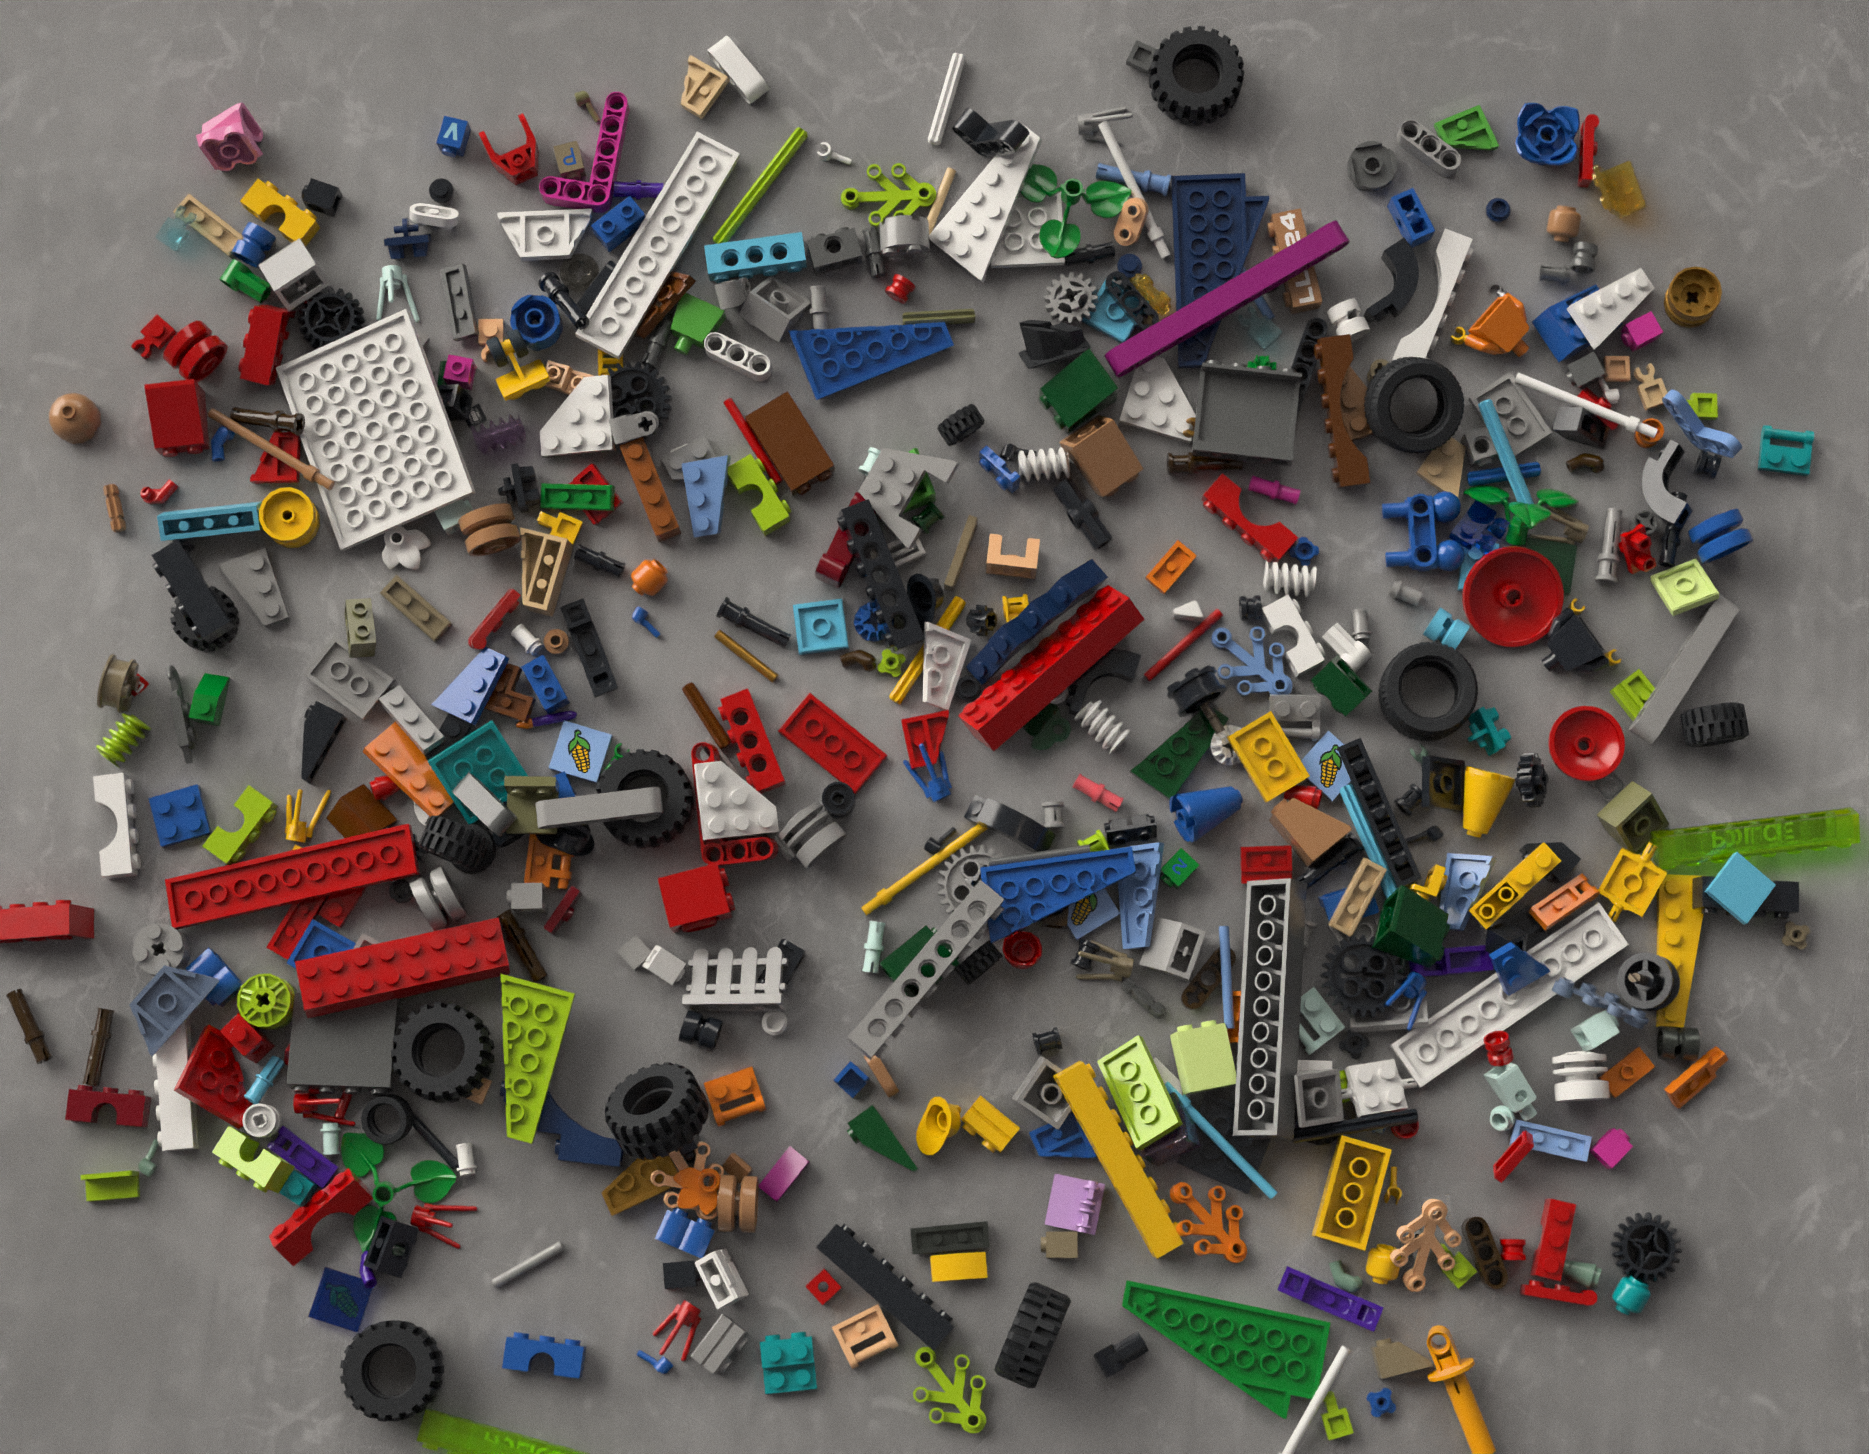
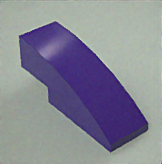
M1485 945L1444 948L1442 959L1435 962L1430 968L1409 961L1410 972H1417L1424 978L1493 970V964L1489 956L1490 953L1485 950Z

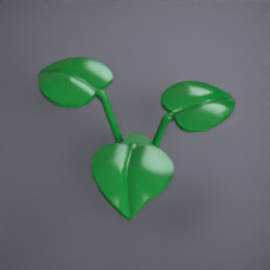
M1033 164L1029 168L1024 180L1025 184L1022 191H1020L1025 199L1034 203L1042 202L1046 195L1053 197L1062 191L1061 199L1066 204L1062 222L1055 219L1049 220L1041 226L1039 231V240L1042 247L1055 259L1067 257L1076 250L1080 243L1081 233L1079 227L1066 223L1071 205H1076L1080 201L1081 196L1086 204H1091V211L1096 216L1108 219L1117 216L1121 212L1123 204L1129 199L1132 192L1131 189L1121 184L1097 181L1087 187L1085 194L1082 183L1074 178L1066 180L1064 184H1060V187L1056 189L1057 176L1055 172L1049 167L1040 164Z
M1490 485L1474 486L1463 492V495L1468 494L1473 499L1485 504H1502L1505 508V525L1508 526L1506 542L1518 546L1525 545L1528 529H1533L1538 523L1550 518L1551 512L1542 507V505L1548 504L1551 507L1565 508L1579 503V500L1569 494L1555 489L1539 490L1536 494L1540 499L1537 505L1522 502L1509 503L1507 499H1509L1510 495L1506 491ZM1510 511L1515 515L1513 519L1510 518Z
M347 1132L342 1137L341 1155L346 1168H349L359 1177L366 1175L371 1169L374 1176V1184L376 1185L373 1190V1199L378 1203L379 1209L372 1205L365 1206L356 1213L353 1221L354 1233L359 1241L362 1252L369 1250L381 1216L397 1220L395 1214L384 1211V1205L390 1203L396 1196V1193L414 1186V1194L420 1201L435 1203L446 1196L457 1180L456 1174L447 1165L435 1160H423L415 1164L411 1169L410 1174L413 1181L399 1187H395L388 1181L380 1182L377 1168L374 1165L379 1164L384 1157L383 1145L373 1142L365 1133Z

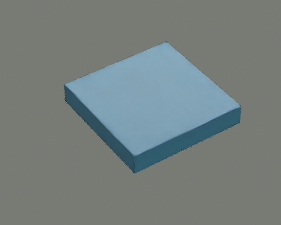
M1105 279L1096 295L1098 296V303H1093L1096 306V312L1089 311L1091 319L1088 320L1083 317L1082 322L1123 343L1129 339L1136 326L1106 291ZM1112 281L1111 287L1117 286L1121 290V295L1119 296L1121 298L1125 292L1121 289L1120 285ZM1128 297L1125 300V305L1128 308L1134 309L1138 307L1139 301L1135 297ZM1143 307V308L1141 309V311L1139 312V313L1141 314V316L1143 315L1142 313H1143V310L1145 309L1144 307Z
M842 599L793 605L799 655L849 649Z
M1735 852L1705 890V893L1744 925L1749 922L1776 884L1742 855Z

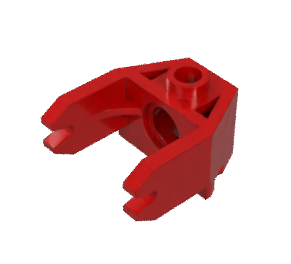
M523 113L518 115V118L526 134V144L499 155L491 147L485 132L478 133L493 166L515 185L538 176L539 168L538 144Z

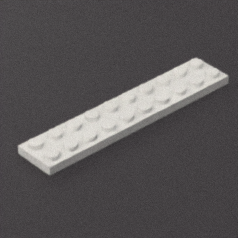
M696 132L586 316L589 318V325L585 329H578L575 335L577 338L620 359L740 159V153Z
M1597 903L1527 951L1534 959L1544 963L1550 969L1549 973L1510 996L1503 991L1498 976L1495 973L1428 1019L1429 1027L1414 1028L1392 1043L1390 1047L1420 1088L1484 1044L1483 1039L1488 1033L1505 1030L1557 993L1553 992L1552 988L1555 981L1559 980L1560 977H1565L1575 982L1629 944L1601 904Z

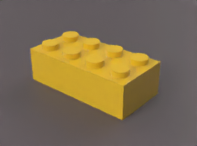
M1343 1135L1338 1137L1313 1228V1237L1365 1251L1389 1163L1391 1149Z

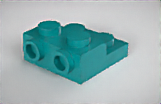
M806 1331L791 1333V1338L781 1339L780 1334L765 1336V1341L760 1342L765 1394L817 1389L812 1336H806Z

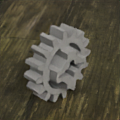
M1070 272L1069 278H1066L1062 273L1060 274L1061 280L1059 282L1056 279L1052 280L1054 287L1046 288L1049 294L1044 296L1045 303H1049L1046 305L1047 312H1052L1051 318L1053 320L1059 317V323H1064L1066 320L1072 326L1074 321L1082 325L1083 317L1088 320L1091 319L1089 311L1096 312V306L1093 304L1098 303V296L1095 295L1097 293L1096 287H1091L1092 282L1090 278L1084 281L1083 274H1080L1078 278H1074L1073 272ZM1073 297L1075 301L1070 302L1068 298ZM1086 303L1083 309H1080L1082 304Z

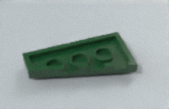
M1213 708L1217 715L1216 717L1219 718L1224 726L1229 718ZM1203 711L1198 712L1176 733L1171 735L1156 750L1130 770V773L1168 800L1176 795L1210 747L1212 737L1215 734Z

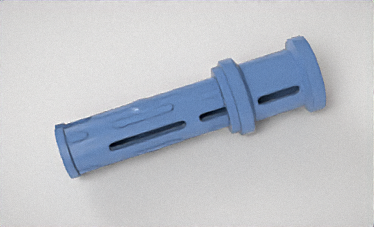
M1102 163L1098 164L1096 179L1126 184L1118 167ZM1131 170L1138 187H1141L1143 192L1149 190L1162 193L1163 196L1167 197L1172 175L1152 174L1150 170L1144 171V173Z

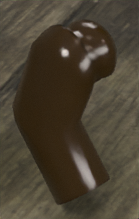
M1582 453L1566 461V466L1571 473L1584 466L1590 467L1594 473H1600L1605 467L1603 464L1604 460L1600 456L1589 453Z
M855 650L839 656L843 668L858 663L863 666L866 672H871L877 667L874 655L863 650Z

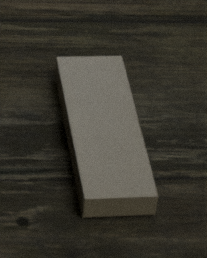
M972 515L968 516L944 583V589L951 592L955 589L978 525L977 517Z
M398 575L380 592L386 600L435 643L453 625Z

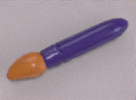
M564 711L538 716L533 719L529 718L528 723L519 721L516 727L530 729L534 726H544L564 722V720L569 721L574 719L577 713L574 711Z

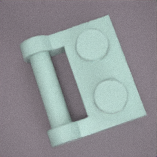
M1315 987L1301 996L1300 1013L1319 1036L1317 1040L1313 1041L1300 1024L1299 1039L1306 1047L1304 1050L1310 1055L1343 1030L1345 1026Z

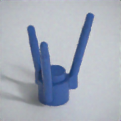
M921 743L919 748L932 778L931 781L927 782L929 787L926 786L914 769L911 770L910 763L907 760H904L903 764L922 788L926 798L931 797L932 801L936 802L951 795L949 789L952 786L948 777L944 753L942 751L939 752L943 775L942 780V777H937L924 744Z
M1410 972L1405 980L1402 981V986L1397 991L1395 990V993L1386 1002V1005L1390 1006L1401 994L1410 999L1417 997L1407 1025L1408 1030L1412 1029L1422 1000L1427 994L1424 990L1427 982L1417 972Z

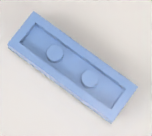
M1515 1119L1509 1145L1526 1130L1533 1135L1534 1147L1531 1150L1587 1162L1591 1136Z

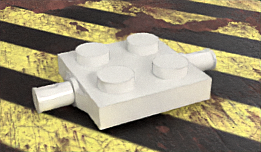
M1390 1059L1346 1067L1344 1070L1348 1084L1347 1088L1341 1089L1342 1099L1350 1098L1355 1106L1357 1117L1360 1118L1406 1110L1408 1106L1404 1089L1416 1088L1417 1083L1413 1078L1401 1079L1395 1060Z

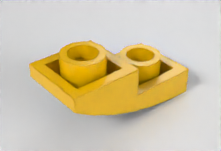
M986 1252L930 1256L932 1282L988 1278Z

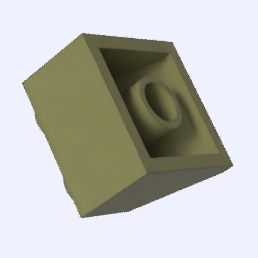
M1634 781L1629 783L1597 814L1598 819L1608 834L1621 847L1634 854H1639L1647 846L1648 842H1652L1669 825L1653 794Z

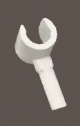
M826 142L820 144L823 149L828 150L824 154L817 152L821 160L828 161L834 159L850 165L852 159L832 151L830 145Z
M1604 378L1599 380L1598 382L1603 391L1602 397L1611 404L1617 403L1620 398L1618 389L1609 390Z

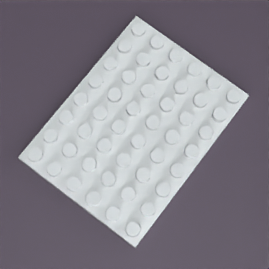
M404 309L276 367L292 415L296 413L304 415L305 428L300 438L310 465L318 468L321 474L335 482L331 490L318 483L317 485L340 550H348L476 493L410 310Z

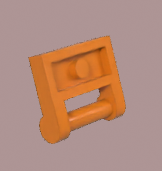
M752 1066L704 1083L718 1127L725 1125L726 1121L758 1110L759 1113L767 1110ZM751 1094L754 1095L755 1101L724 1112L721 1111L720 1105Z

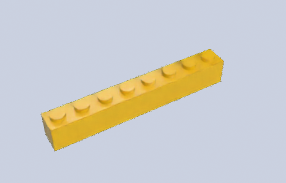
M1078 1061L1055 1074L1053 1077L1151 1255L1158 1259L1182 1245L1183 1241L1176 1231L1178 1223L1176 1221L1172 1223L1168 1216L1171 1212L1169 1206L1164 1199L1159 1200L1155 1192L1159 1190L1151 1176L1147 1178L1143 1171L1146 1165L1139 1154L1135 1155L1130 1146L1134 1145L1133 1141L1126 1131H1121L1118 1125L1121 1120L1114 1109L1110 1110L1105 1102L1109 1098L1102 1086L1097 1087L1093 1079L1096 1077V1074L1090 1064L1085 1065L1084 1062Z

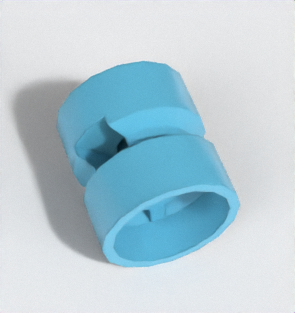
M1440 607L1423 635L1433 642L1439 640L1442 645L1446 644L1455 650L1470 625L1460 619L1453 620L1452 614Z

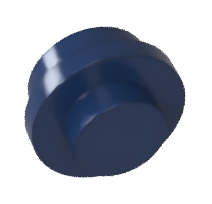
M1494 198L1488 202L1485 211L1491 221L1500 223L1509 217L1511 209L1506 200Z
M1125 254L1118 260L1117 269L1118 272L1123 273L1127 278H1134L1141 272L1142 263L1138 256Z

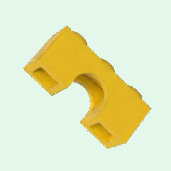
M257 179L240 200L243 207L263 223L273 213L280 212L285 214V221L278 229L282 236L291 243L300 238L304 245L307 246L320 229L316 221L317 217L308 209L304 211L297 207L298 203L289 195L285 197L278 193L279 189L271 182L267 181L264 183Z

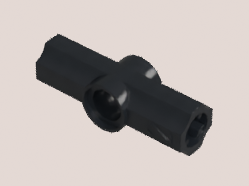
M1071 477L1063 480L1053 488L1055 495L1067 510L1066 514L1077 530L1083 533L1094 551L1101 549L1113 539L1099 519L1098 511L1093 503L1083 496Z

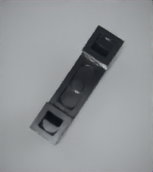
M584 598L560 607L594 697L597 698L617 690L616 680Z

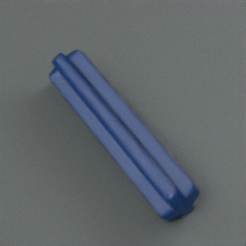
M1538 462L1518 465L1523 478L1537 477L1541 474ZM1503 467L1472 471L1467 474L1469 486L1508 481Z

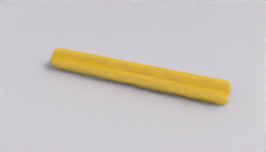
M955 596L936 625L950 630L965 607L966 602L962 598ZM924 644L889 696L896 704L902 703L923 671Z

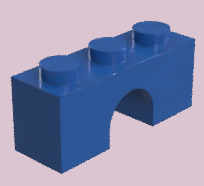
M514 1332L513 1337H506L502 1368L526 1372L531 1371L534 1357L538 1353L544 1352L549 1354L554 1360V1375L582 1378L587 1346H580V1340L565 1339V1343L555 1342V1337L540 1335L539 1340L529 1339L528 1333Z

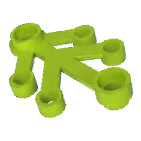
M896 163L891 168L892 177L896 180H901L910 189L900 190L881 173L879 165L871 164L867 168V177L872 181H876L886 191L858 192L854 188H847L841 194V203L846 209L853 210L860 203L886 202L878 211H874L869 215V224L872 227L879 228V223L883 222L901 201L911 202L904 210L896 211L893 216L912 215L920 206L928 207L932 205L936 199V190L929 183H918L906 172L903 164ZM900 168L903 170V173L897 175L894 173L895 169ZM876 169L879 173L876 176H872L870 171ZM927 191L929 194L927 197H921L920 192ZM848 194H854L855 198L853 200H848L846 196ZM874 216H878L881 220L878 223H874L871 219Z
M930 1347L919 1348L915 1354L916 1363L920 1367L927 1368L945 1392L927 1390L925 1387L919 1386L913 1391V1398L920 1403L927 1400L955 1404L961 1413L943 1412L941 1408L935 1407L929 1412L930 1421L935 1424L942 1421L958 1423L968 1433L980 1432L986 1424V1416L980 1409L982 1390L986 1385L985 1379L981 1375H975L971 1378L970 1386L973 1390L969 1407L963 1399L966 1369L970 1364L968 1356L959 1354L955 1357L954 1365L956 1371L953 1385L935 1362V1352ZM927 1352L930 1354L931 1358L928 1362L921 1361L920 1356L922 1353ZM959 1357L966 1358V1366L959 1367L957 1359ZM975 1378L982 1379L983 1385L980 1388L973 1386ZM922 1389L926 1392L924 1399L916 1397L917 1390ZM938 1410L941 1412L942 1417L940 1420L932 1418L933 1411ZM971 1415L978 1417L976 1425L969 1424L968 1418Z

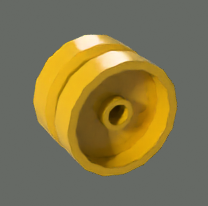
M292 487L279 488L270 492L263 499L259 509V521L263 530L278 545L286 548H299L308 544L316 536L320 527V515L314 503L302 491Z

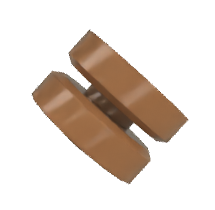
M493 504L478 508L463 515L458 520L462 534L469 536L465 544L470 556H485L501 552L521 541L517 525L511 524L515 517L510 504Z
M721 1175L717 1196L718 1231L733 1232L736 1226V1217L739 1216L741 1232L756 1233L759 1194L758 1176H744L741 1182V1190L738 1192L736 1176Z

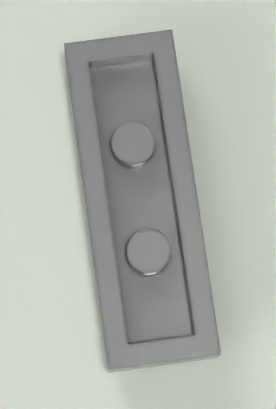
M400 685L379 698L380 705L424 755L445 741L442 733Z

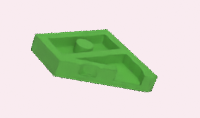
M1480 104L1434 124L1439 138L1452 148L1497 150L1499 147Z

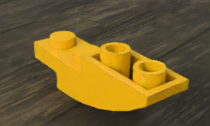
M1543 842L1468 911L1487 929L1558 865L1561 860Z

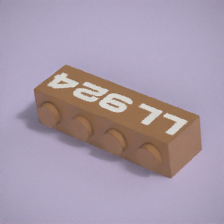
M1301 208L1271 215L1270 223H1267L1269 238L1273 237L1275 246H1272L1273 255L1307 236ZM1314 266L1283 283L1286 291L1283 293L1284 305L1289 307L1291 314L1320 309L1322 297Z

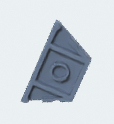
M164 965L135 997L129 1006L137 1020L141 1035H143L151 1056L157 1053L220 982L218 978Z

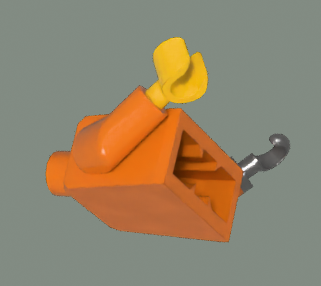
M1492 284L1489 286L1488 292L1490 293L1493 288H1498L1499 291L1496 293L1497 299L1468 330L1469 335H1466L1464 328L1456 327L1455 331L1462 334V336L1456 338L1451 335V341L1456 345L1465 342V345L1470 348L1492 355L1504 354L1512 350L1518 357H1521L1529 349V346L1522 340V337L1529 330L1524 304L1509 292L1503 291L1501 285Z

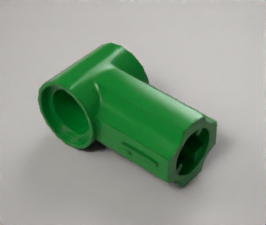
M235 259L230 262L219 279L236 292L241 291L260 304L268 299L272 290L268 282L253 274L247 266Z

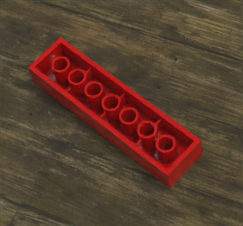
M1109 585L1099 589L1089 602L1081 605L1076 610L1073 616L1061 622L1057 630L1050 636L1043 638L1030 653L1022 656L1018 664L1012 669L1005 671L995 684L987 687L982 692L979 698L966 705L958 717L976 739L994 752L1145 620L1126 595Z
M499 917L295 961L307 1018L501 976V974H510Z

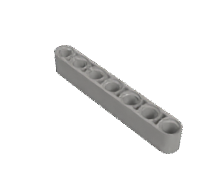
M1719 594V599L1710 602L1631 724L1630 732L1649 745L1657 739L1740 609L1737 605Z

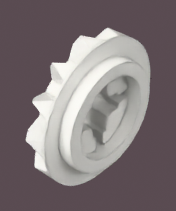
M1234 725L1223 726L1225 730L1218 734L1215 733L1212 737V754L1218 762L1224 765L1231 766L1241 763L1233 748L1230 752L1229 748L1222 746L1230 743L1227 737L1241 728Z

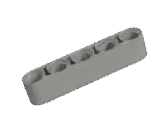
M659 787L543 800L535 803L538 829H551L663 814Z

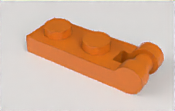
M1582 873L1532 906L1529 913L1546 931L1587 902L1593 901L1598 897L1600 891L1595 886L1592 887L1587 882L1588 878ZM1576 889H1580L1583 893L1580 894Z

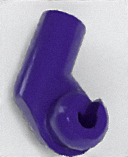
M366 1250L361 1255L359 1273L365 1287L373 1288L377 1285L373 1270L363 1265L368 1250Z

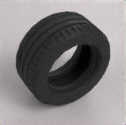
M1413 356L1393 360L1377 371V374L1373 376L1370 385L1367 387L1364 398V412L1366 413L1367 424H1369V428L1381 442L1399 451L1419 454L1436 450L1451 439V436L1458 430V425L1461 424L1462 414H1464V394L1461 391V386H1459L1460 383L1448 368L1433 360ZM1423 378L1431 384L1436 392L1438 400L1436 413L1431 422L1424 428L1413 432L1403 431L1399 429L1392 419L1390 411L1392 396L1396 389L1405 381Z
M1420 642L1403 649L1388 664L1379 682L1378 697L1382 713L1386 716L1385 719L1399 733L1408 736L1410 739L1414 738V740L1436 741L1453 734L1468 720L1476 706L1478 681L1476 680L1474 669L1471 668L1472 665L1468 663V660L1459 651H1455L1454 648L1448 647L1446 644L1442 645V643ZM1421 666L1434 667L1444 672L1450 679L1454 689V703L1451 709L1446 714L1434 718L1424 717L1413 712L1405 703L1401 692L1402 680L1406 673L1411 669Z

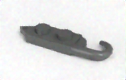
M168 665L166 671L172 688L170 703L178 745L183 751L186 764L193 763V741H196L195 729L193 726L190 727L188 718L191 707L189 702L184 700L181 681L176 668L173 665Z

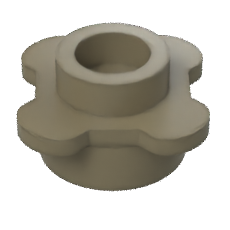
M1792 921L1787 922L1782 943L1785 946H1796L1799 950L1806 948V937L1810 933L1809 927L1807 925H1795ZM1794 933L1798 934L1797 938L1794 937Z

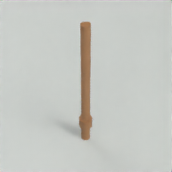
M212 408L208 412V417L302 473L303 477L312 483L317 482L328 490L334 487L335 482L321 474L320 470L313 465H306L216 409Z

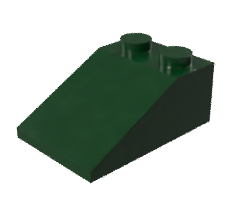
M873 1105L848 1122L850 1128L847 1132L855 1144L861 1142L864 1147L915 1173L918 1171L915 1163Z

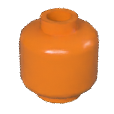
M645 559L631 574L632 581L634 582L632 588L641 596L644 594L654 596L668 582L666 575L668 570L656 559L652 561Z

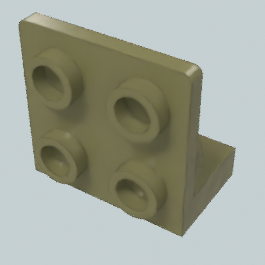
M505 776L504 787L508 793L507 807L517 816V819L506 830V833L556 834L557 828L538 829L535 803L543 800L559 799V783L557 778Z

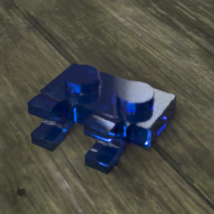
M1475 500L1452 530L1449 538L1468 550L1475 546L1486 555L1493 550L1497 540H1501L1510 522L1503 518H1495L1496 511ZM1487 529V530L1490 531L1494 536L1488 535V534H1486V535H1482V534H1483L1484 531Z

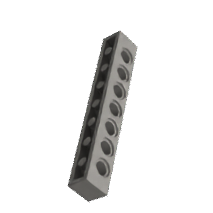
M980 880L852 1031L847 1041L870 1060L874 1056L879 1058L888 1048V1045L885 1044L891 1036L896 1038L905 1026L902 1022L908 1016L913 1018L922 1006L918 1003L923 997L926 996L929 999L937 990L938 986L935 983L942 976L946 979L955 967L952 963L955 959L959 957L962 960L969 952L971 947L968 944L974 937L979 940L988 929L985 926L990 918L995 920L1004 910L1001 907L1004 899ZM973 907H979L983 910L984 917L976 919L972 917L970 910ZM962 926L967 930L968 936L958 938L954 934V929ZM940 946H947L951 950V956L942 958L938 955L937 949ZM929 965L933 967L935 975L930 978L924 977L921 974V968ZM907 985H914L918 989V995L908 997L904 992V988ZM890 1005H898L902 1010V1014L898 1017L890 1016L887 1011ZM875 1024H880L884 1027L885 1034L881 1037H876L871 1033V1027Z

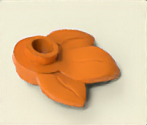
M693 1167L677 1172L673 1180L683 1187L678 1195V1207L689 1209L699 1205L705 1215L712 1212L717 1206L720 1174L711 1168L699 1171ZM710 1176L713 1179L711 1186L704 1185L705 1177Z

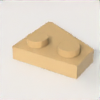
M690 55L681 106L688 112L703 119L730 80L728 76Z

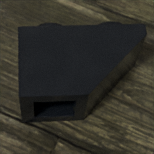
M1563 842L1545 843L1561 862L1543 878L1550 883L1555 882L1558 884L1578 864L1581 858ZM1528 843L1519 849L1523 854L1521 856L1522 859H1525L1542 843Z

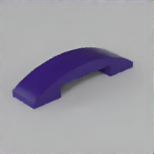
M1288 1266L1277 1289L1286 1295L1373 1332L1384 1308Z

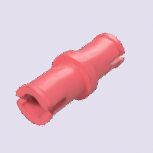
M1082 774L1078 775L1072 788L1091 797V801L1094 803L1098 801L1114 812H1117L1124 799L1105 789L1104 784L1100 783L1098 785Z

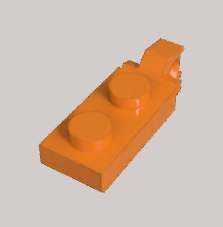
M1715 1046L1677 1079L1673 1080L1664 1089L1671 1103L1679 1109L1717 1077L1716 1071L1729 1060L1727 1055Z

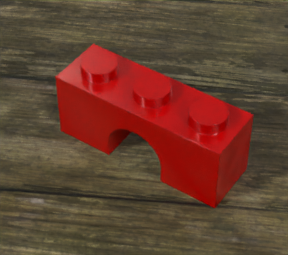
M1552 1198L1545 1199L1540 1223L1543 1227L1539 1247L1534 1252L1530 1275L1553 1281H1561L1576 1204Z

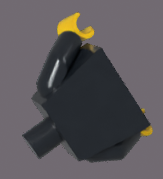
M1577 598L1573 599L1568 608L1564 609L1554 618L1548 632L1550 640L1547 642V645L1552 653L1541 661L1549 672L1562 665L1567 672L1572 670L1576 674H1593L1608 666H1614L1622 660L1614 661L1611 658V654L1617 650L1612 649L1606 652L1580 617L1585 606L1581 609H1576L1574 604L1577 602Z

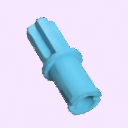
M272 1056L261 1073L255 1075L257 1079L244 1095V1098L253 1104H258L268 1088L274 1086L272 1082L283 1068L285 1062L277 1056Z

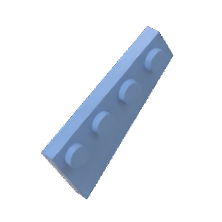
M1162 842L1129 846L1133 850L1136 873L1118 882L1122 944L1125 950L1150 947L1164 843Z

